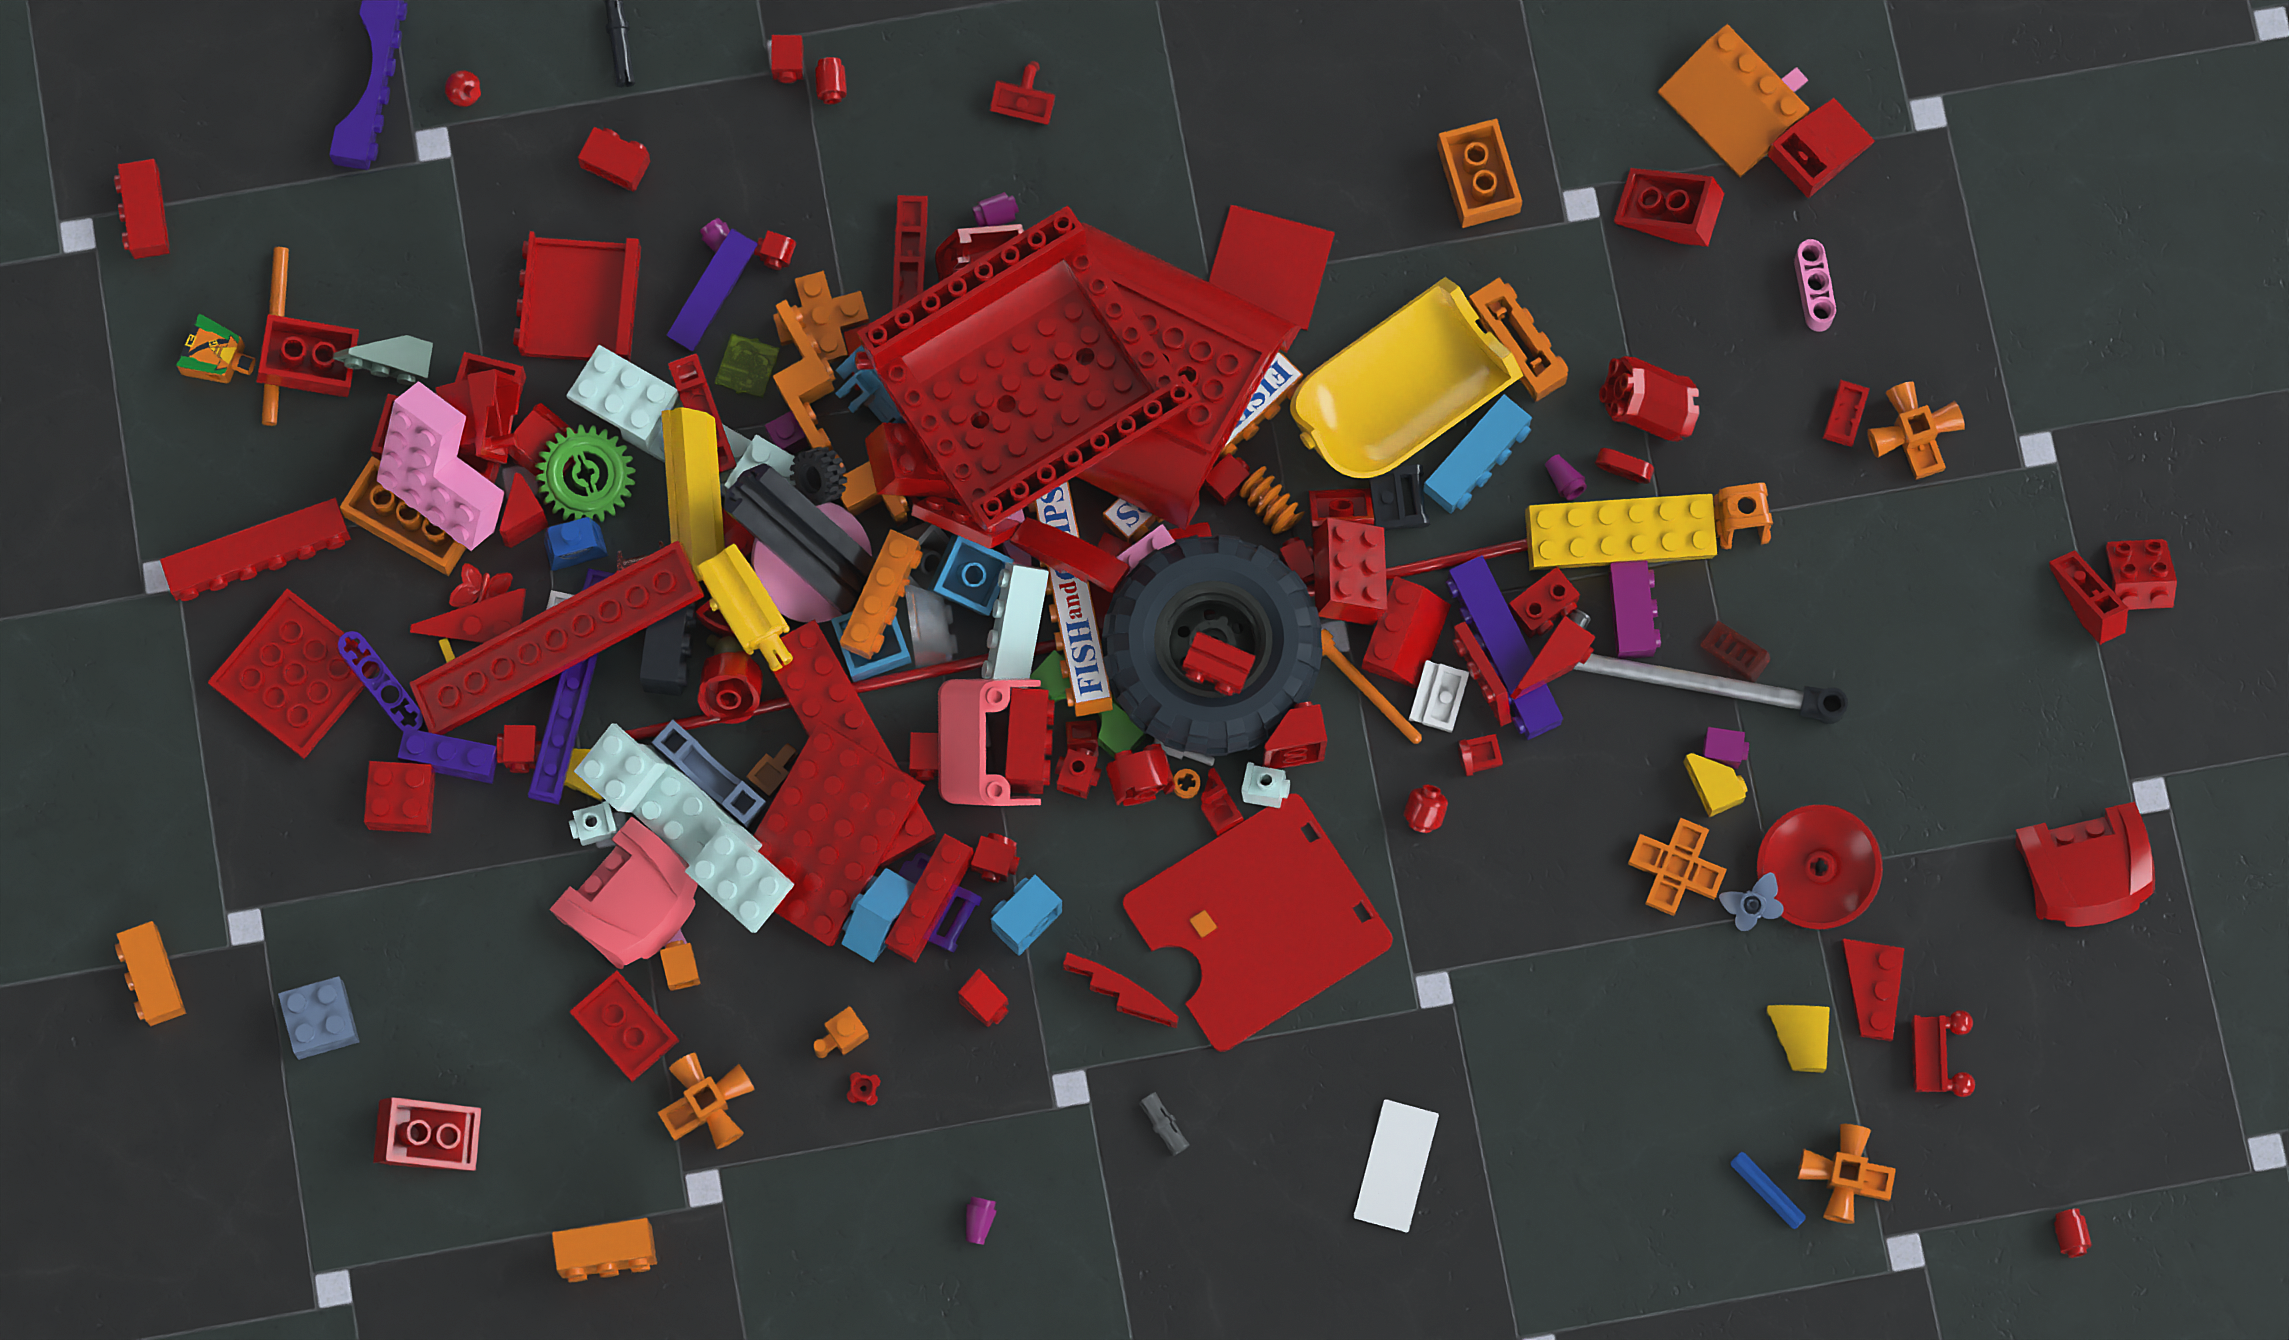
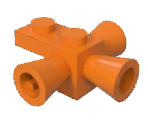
M1913 381L1896 385L1887 390L1885 394L1899 416L1894 426L1867 430L1869 444L1875 457L1879 458L1902 445L1915 480L1944 471L1946 466L1935 439L1938 433L1964 430V419L1958 404L1953 401L1931 414L1928 405L1918 408Z
M695 1052L684 1056L669 1067V1070L687 1088L683 1092L685 1095L683 1098L658 1112L674 1141L706 1122L708 1123L716 1149H721L731 1144L744 1134L724 1112L729 1109L726 1100L755 1090L739 1063L716 1084L711 1076L705 1079Z
M1840 1124V1152H1837L1832 1157V1160L1803 1148L1797 1179L1828 1180L1827 1188L1834 1189L1823 1218L1839 1223L1853 1224L1854 1194L1885 1201L1891 1199L1896 1169L1868 1163V1158L1861 1157L1871 1132L1870 1129L1853 1124Z

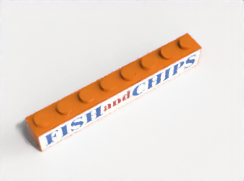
M1280 351L1269 367L1213 467L1228 453L1233 456L1238 449L1236 445L1243 438L1246 441L1251 439L1259 430L1257 425L1265 418L1267 420L1272 419L1280 411L1281 407L1279 405L1286 398L1291 400L1294 392L1303 381V374ZM1120 498L1103 513V522L1121 540L1130 544L1134 541L1137 543L1150 532L1148 528L1156 520L1159 523L1163 521V519Z
M1068 481L1028 505L1029 512L1036 513L1037 521L1051 525L1079 538ZM1039 561L1040 567H1046L1049 571L1045 593L1046 595L1052 594L1054 604L1048 605L1051 623H1058L1059 632L1054 633L1057 651L1063 650L1065 660H1060L1059 662L1062 678H1069L1070 688H1065L1068 707L1074 706L1076 717L1113 710L1112 696L1103 661L1104 656L1089 582L1086 584L1065 570L1059 573Z

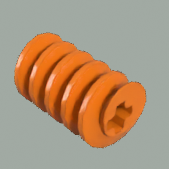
M1263 466L1251 474L1243 483L1239 495L1242 499L1249 498L1247 501L1250 508L1257 507L1255 514L1258 517L1264 516L1263 523L1266 526L1272 525L1271 532L1274 535H1278L1292 528L1303 517L1305 512L1294 513L1298 506L1297 502L1290 505L1286 504L1290 494L1278 495L1283 486L1279 484L1271 487L1270 485L1275 477L1271 475L1263 478V474L1267 469Z

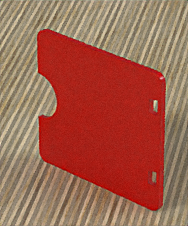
M1294 793L1288 794L1287 798H1282L1280 808L1266 807L1126 894L1123 900L1125 912L1151 952L1164 947H1178L1190 952L1197 959L1202 972L1201 983L1197 992L1185 1005L1212 1047L1220 1052L1230 1050L1390 949L1393 942L1389 929L1303 798ZM1308 823L1319 838L1311 843L1301 830ZM1360 903H1362L1371 919L1364 923L1361 922L1353 910ZM1205 910L1217 928L1201 938L1189 920Z

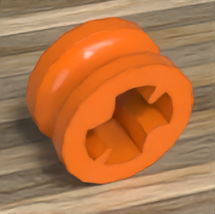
M1191 769L1179 770L1173 778L1176 785L1174 792L1182 799L1193 798L1200 790L1199 775ZM1186 777L1192 778L1191 783H1195V787H1189L1187 791H1183L1182 784L1178 785V781H1184Z

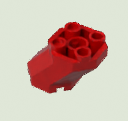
M1623 356L1619 359L1613 358L1610 360L1609 372L1604 385L1600 388L1599 399L1601 403H1605V409L1614 421L1626 422L1668 441L1680 442L1683 440L1682 437L1692 435L1699 416V405H1693V396L1698 397V388L1690 377L1678 376L1636 357Z

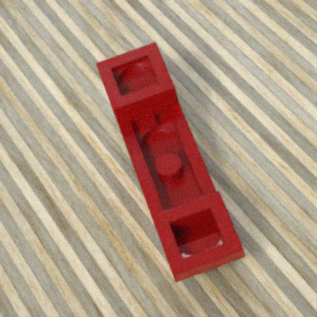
M697 353L668 363L683 407L706 412L715 418L719 474L734 469L737 464Z

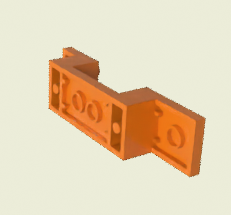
M784 300L775 306L782 323L803 359L773 375V378L789 410L793 412L799 426L803 430L811 449L828 447L829 451H831L833 447L824 429L817 430L815 427L818 421L810 403L834 391L832 381L836 378L825 357L821 360L819 359L818 355L821 351L811 331L807 333L803 331L806 325L797 306L790 307L787 300ZM870 461L848 473H842L843 477H847V483L842 484L846 487V490L841 493L840 500L845 509L853 516L883 501L897 527L908 522L906 512L910 511L904 496L877 494Z

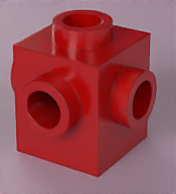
M1076 748L1075 751L1068 749L1066 757H1059L1055 774L1059 775L1057 781L1058 791L1087 799L1091 785L1097 786L1102 771L1101 768L1097 767L1098 758L1093 757V752L1084 748Z

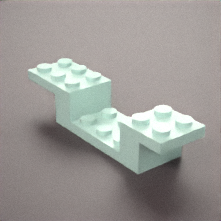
M598 345L568 392L567 398L620 428L624 440L665 463L662 411L683 407L678 390ZM723 425L737 466L732 470L719 474L721 496L725 497L726 491L737 481V478L743 471L762 463L771 466L792 486L796 485L795 480L790 481V475L794 474L793 471H790V466L795 464L792 461L795 456L758 435H755L751 441Z
M612 723L574 770L578 776L617 811L633 813L660 839L677 852L689 864L685 872L751 932L756 933L795 885L758 852L762 844L656 748L652 745L638 744L617 724Z

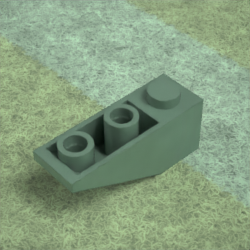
M404 335L347 348L334 353L333 359L344 362V366L348 368H365L371 370V374L374 376H391L397 378V382L400 384L414 385L415 382L428 378L433 343Z

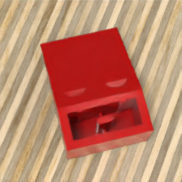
M1833 98L1794 124L1771 144L1768 157L1809 199L1871 146L1875 140Z

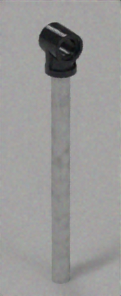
M1591 654L1584 665L1578 662L1573 668L1581 671L1799 709V716L1819 719L1825 724L1839 722L1843 718L1848 706V699L1845 693L1837 688L1821 689L1804 686L1802 692ZM1833 700L1838 704L1839 710L1829 712L1824 708L1823 702Z

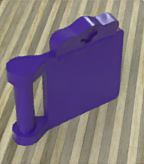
M924 853L916 854L912 862H904L898 875L916 885L931 857ZM958 886L928 941L954 954L958 946L956 941L974 907H979L983 898ZM956 897L963 899L964 902L946 936L937 935Z

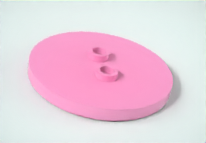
M831 502L816 506L872 556L867 534L859 521L850 512ZM755 538L751 554V567L782 616L807 623L815 619L817 623L843 615Z

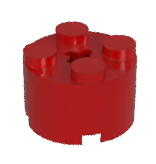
M745 651L725 652L707 658L702 668L698 690V704L701 710L710 718L711 715L721 718L720 722L726 724L741 723L750 719L760 703L763 674L759 665Z
M1161 744L1149 745L1143 748V751L1134 754L1132 750L1118 752L1114 755L1115 760L1109 762L1106 767L1116 805H1119L1121 802H1123L1124 806L1149 802L1157 799L1155 794L1159 791L1164 790L1166 795L1176 788L1166 752L1162 749Z

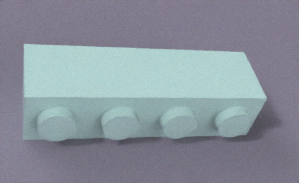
M1005 562V568L1001 569L998 577V586L1001 587L999 599H996L993 605L995 623L994 629L989 631L987 638V647L990 648L988 660H985L982 666V678H1030L1048 580V570Z

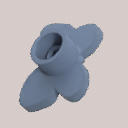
M1771 872L1761 877L1752 891L1748 890L1746 893L1729 891L1719 895V899L1725 909L1731 914H1736L1735 925L1741 931L1752 929L1757 923L1758 918H1778L1783 914L1784 910L1783 904L1774 898L1778 893V885L1775 874Z

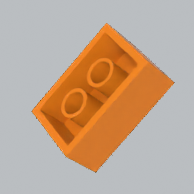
M1497 118L1439 133L1437 148L1461 227L1465 228L1519 214L1523 201Z
M647 1218L552 1232L557 1271L563 1279L568 1278L569 1282L587 1280V1275L600 1273V1277H612L619 1275L618 1270L631 1268L633 1273L650 1270V1265L657 1264L652 1226Z

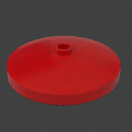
M1808 805L1783 815L1768 830L1758 853L1757 875L1759 880L1767 873L1775 874L1778 893L1774 898L1783 904L1784 910L1781 916L1784 919L1805 928L1829 929L1851 922L1870 906L1881 884L1883 860L1874 834L1856 815L1832 805ZM1821 860L1827 865V870L1822 873L1817 870V863Z

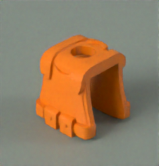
M1765 483L1726 487L1720 489L1718 494L1713 497L1715 530L1717 538H1720L1719 541L1722 549H1731L1735 529L1756 526L1761 545L1769 543L1771 539L1769 530L1771 525H1773L1772 515L1769 513L1766 498L1768 493ZM1748 498L1753 501L1754 511L1752 513L1745 514L1739 510L1738 502L1741 499Z

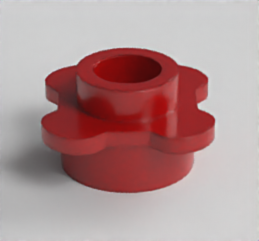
M859 1072L853 1073L850 1076L851 1089L847 1093V1099L851 1103L861 1101L866 1102L869 1106L874 1105L878 1100L876 1090L880 1085L879 1077L877 1075H861ZM862 1086L867 1088L865 1092L861 1091Z

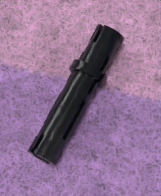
M604 0L608 18L606 32L610 34L617 81L616 86L623 88V83L626 82V87H630L636 83L627 33L630 30L629 22L625 19L624 0Z

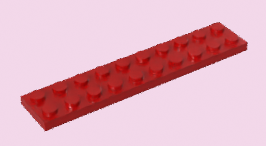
M677 540L409 684L429 733L444 735L699 600L705 595L683 544Z

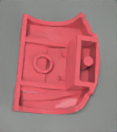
M632 816L611 839L617 846L577 891L569 887L549 909L560 922L584 937L618 969H623L624 965H628L640 957L643 959L650 958L677 934L695 906L693 897L698 883L685 872L689 864L656 834Z

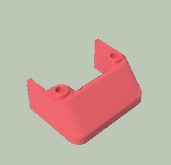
M1030 678L951 679L945 681L940 686L938 691V791L944 801L952 804L988 806L1041 805L1040 798L1010 796V785L1003 776L986 774V712H999L1008 705L1010 687L1040 686V680Z

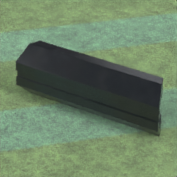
M762 463L743 471L737 478V481L726 491L725 511L841 614L844 615L853 611L876 559L771 466Z

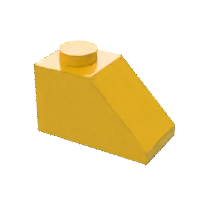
M1693 753L1686 755L1683 761L1684 766L1709 817L1743 803L1746 798L1745 793L1748 791L1747 786L1741 775L1736 776L1733 768Z

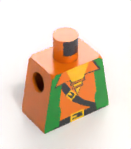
M198 314L176 366L184 376L229 383L235 370L250 375L254 369L256 359L242 354L245 344L240 336L206 316Z

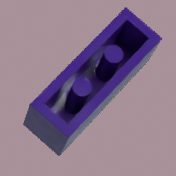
M404 728L397 758L400 763L432 764L436 773L493 784L497 767V748L493 745Z

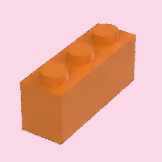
M151 921L117 933L119 943L115 944V949L121 962L126 961L129 972L124 973L130 991H136L139 1001L134 1002V1006L139 1019H145L150 1026L186 1014L158 927L154 922Z

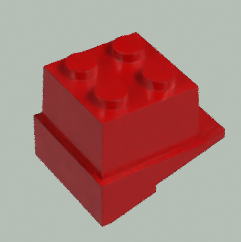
M491 369L468 374V379L435 387L436 395L466 416L458 452L465 455L475 454V456L489 461L506 464L509 446L518 445L519 443L517 434H511L513 415H518L521 378Z

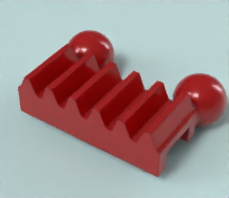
M1957 1010L1950 1016L1920 1017V1015H1914L1912 1017L1913 1089L1915 1092L1952 1091L1959 1097H1967L1973 1093L1975 1080L1969 1073L1959 1072L1952 1078H1948L1946 1029H1950L1957 1035L1967 1034L1973 1026V1019L1968 1012Z

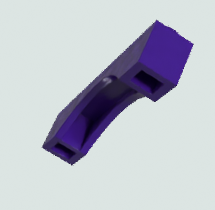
M362 0L359 14L370 36L373 61L371 76L366 91L358 105L343 121L335 126L329 154L333 165L369 170L371 161H375L377 158L378 143H375L377 132L381 133L383 129L384 115H381L383 104H388L390 87H387L388 77H393L396 66L393 53L394 49H399L401 44L400 20L405 21L407 15V3H404V0Z

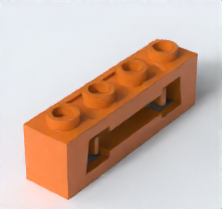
M1499 277L1470 295L1468 302L1478 315V321L1486 333L1490 331L1501 344L1512 352L1524 375L1519 380L1533 400L1537 402L1564 385L1567 381V372L1569 370L1564 360L1560 356L1555 357L1551 351V343L1548 337L1542 331L1539 333L1532 324L1534 319L1528 309L1525 307L1521 308L1515 300L1517 295L1509 283L1504 284ZM1505 312L1510 316V324L1535 358V360L1530 362V368L1526 364L1528 358L1501 321V319L1505 318Z

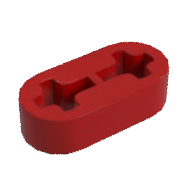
M1601 448L1595 461V465L1602 470L1643 484L1650 483L1654 472V466L1650 463L1609 448Z

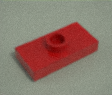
M1840 380L1823 439L1849 447L1853 446L1870 388Z

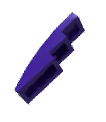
M733 228L730 230L667 334L669 338L691 351L696 349L709 324L712 323L726 297L731 293L758 246L757 242Z

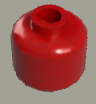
M1426 784L1423 785V788L1413 789L1410 792L1404 811V817L1409 822V827L1422 833H1430L1432 830L1441 827L1448 801L1436 786Z

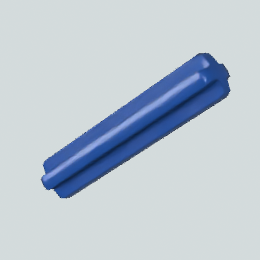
M1740 1152L1731 1161V1166L1792 1229H1796L1805 1221L1806 1215L1745 1152Z

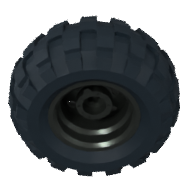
M1222 534L1211 537H1198L1194 535L1177 539L1176 542L1159 550L1155 549L1142 558L1137 566L1123 578L1113 594L1107 614L1105 615L1102 634L1103 661L1109 686L1116 702L1130 718L1129 720L1144 734L1147 733L1161 741L1164 746L1183 753L1187 751L1205 754V756H1225L1236 751L1250 750L1267 742L1290 709H1294V705L1307 701L1320 671L1323 652L1322 626L1317 607L1314 606L1308 594L1307 586L1296 571L1289 569L1278 558V555L1262 545L1256 546L1242 541L1240 537ZM1206 610H1213L1216 616L1213 620L1204 618L1203 614ZM1240 623L1243 626V632L1240 634L1234 633L1232 625ZM1184 626L1190 630L1189 636L1185 638L1178 635L1179 628ZM1198 631L1255 656L1254 664L1240 695L1234 692L1232 696L1222 694L1214 689L1216 684L1204 680L1203 683H1198L1185 676L1187 672L1182 670L1180 661L1182 658H1186Z

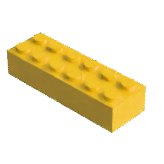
M1712 494L1529 505L1525 509L1529 570L1554 569L1555 567L1561 569L1606 566L1614 562L1643 560L1651 563L1712 559L1717 555Z

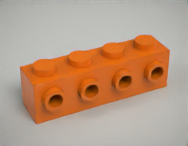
M890 529L840 639L843 649L871 660L874 652L878 653L885 639L882 633L886 624H892L898 609L895 607L899 596L904 597L909 587L910 580L907 578L912 568L916 569L922 558L923 552L920 551L919 541Z

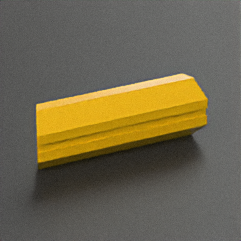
M679 407L674 408V410L662 411L671 544L677 540L683 544L698 581H701L703 579L696 567L704 561L717 556L725 549L715 418L706 412Z

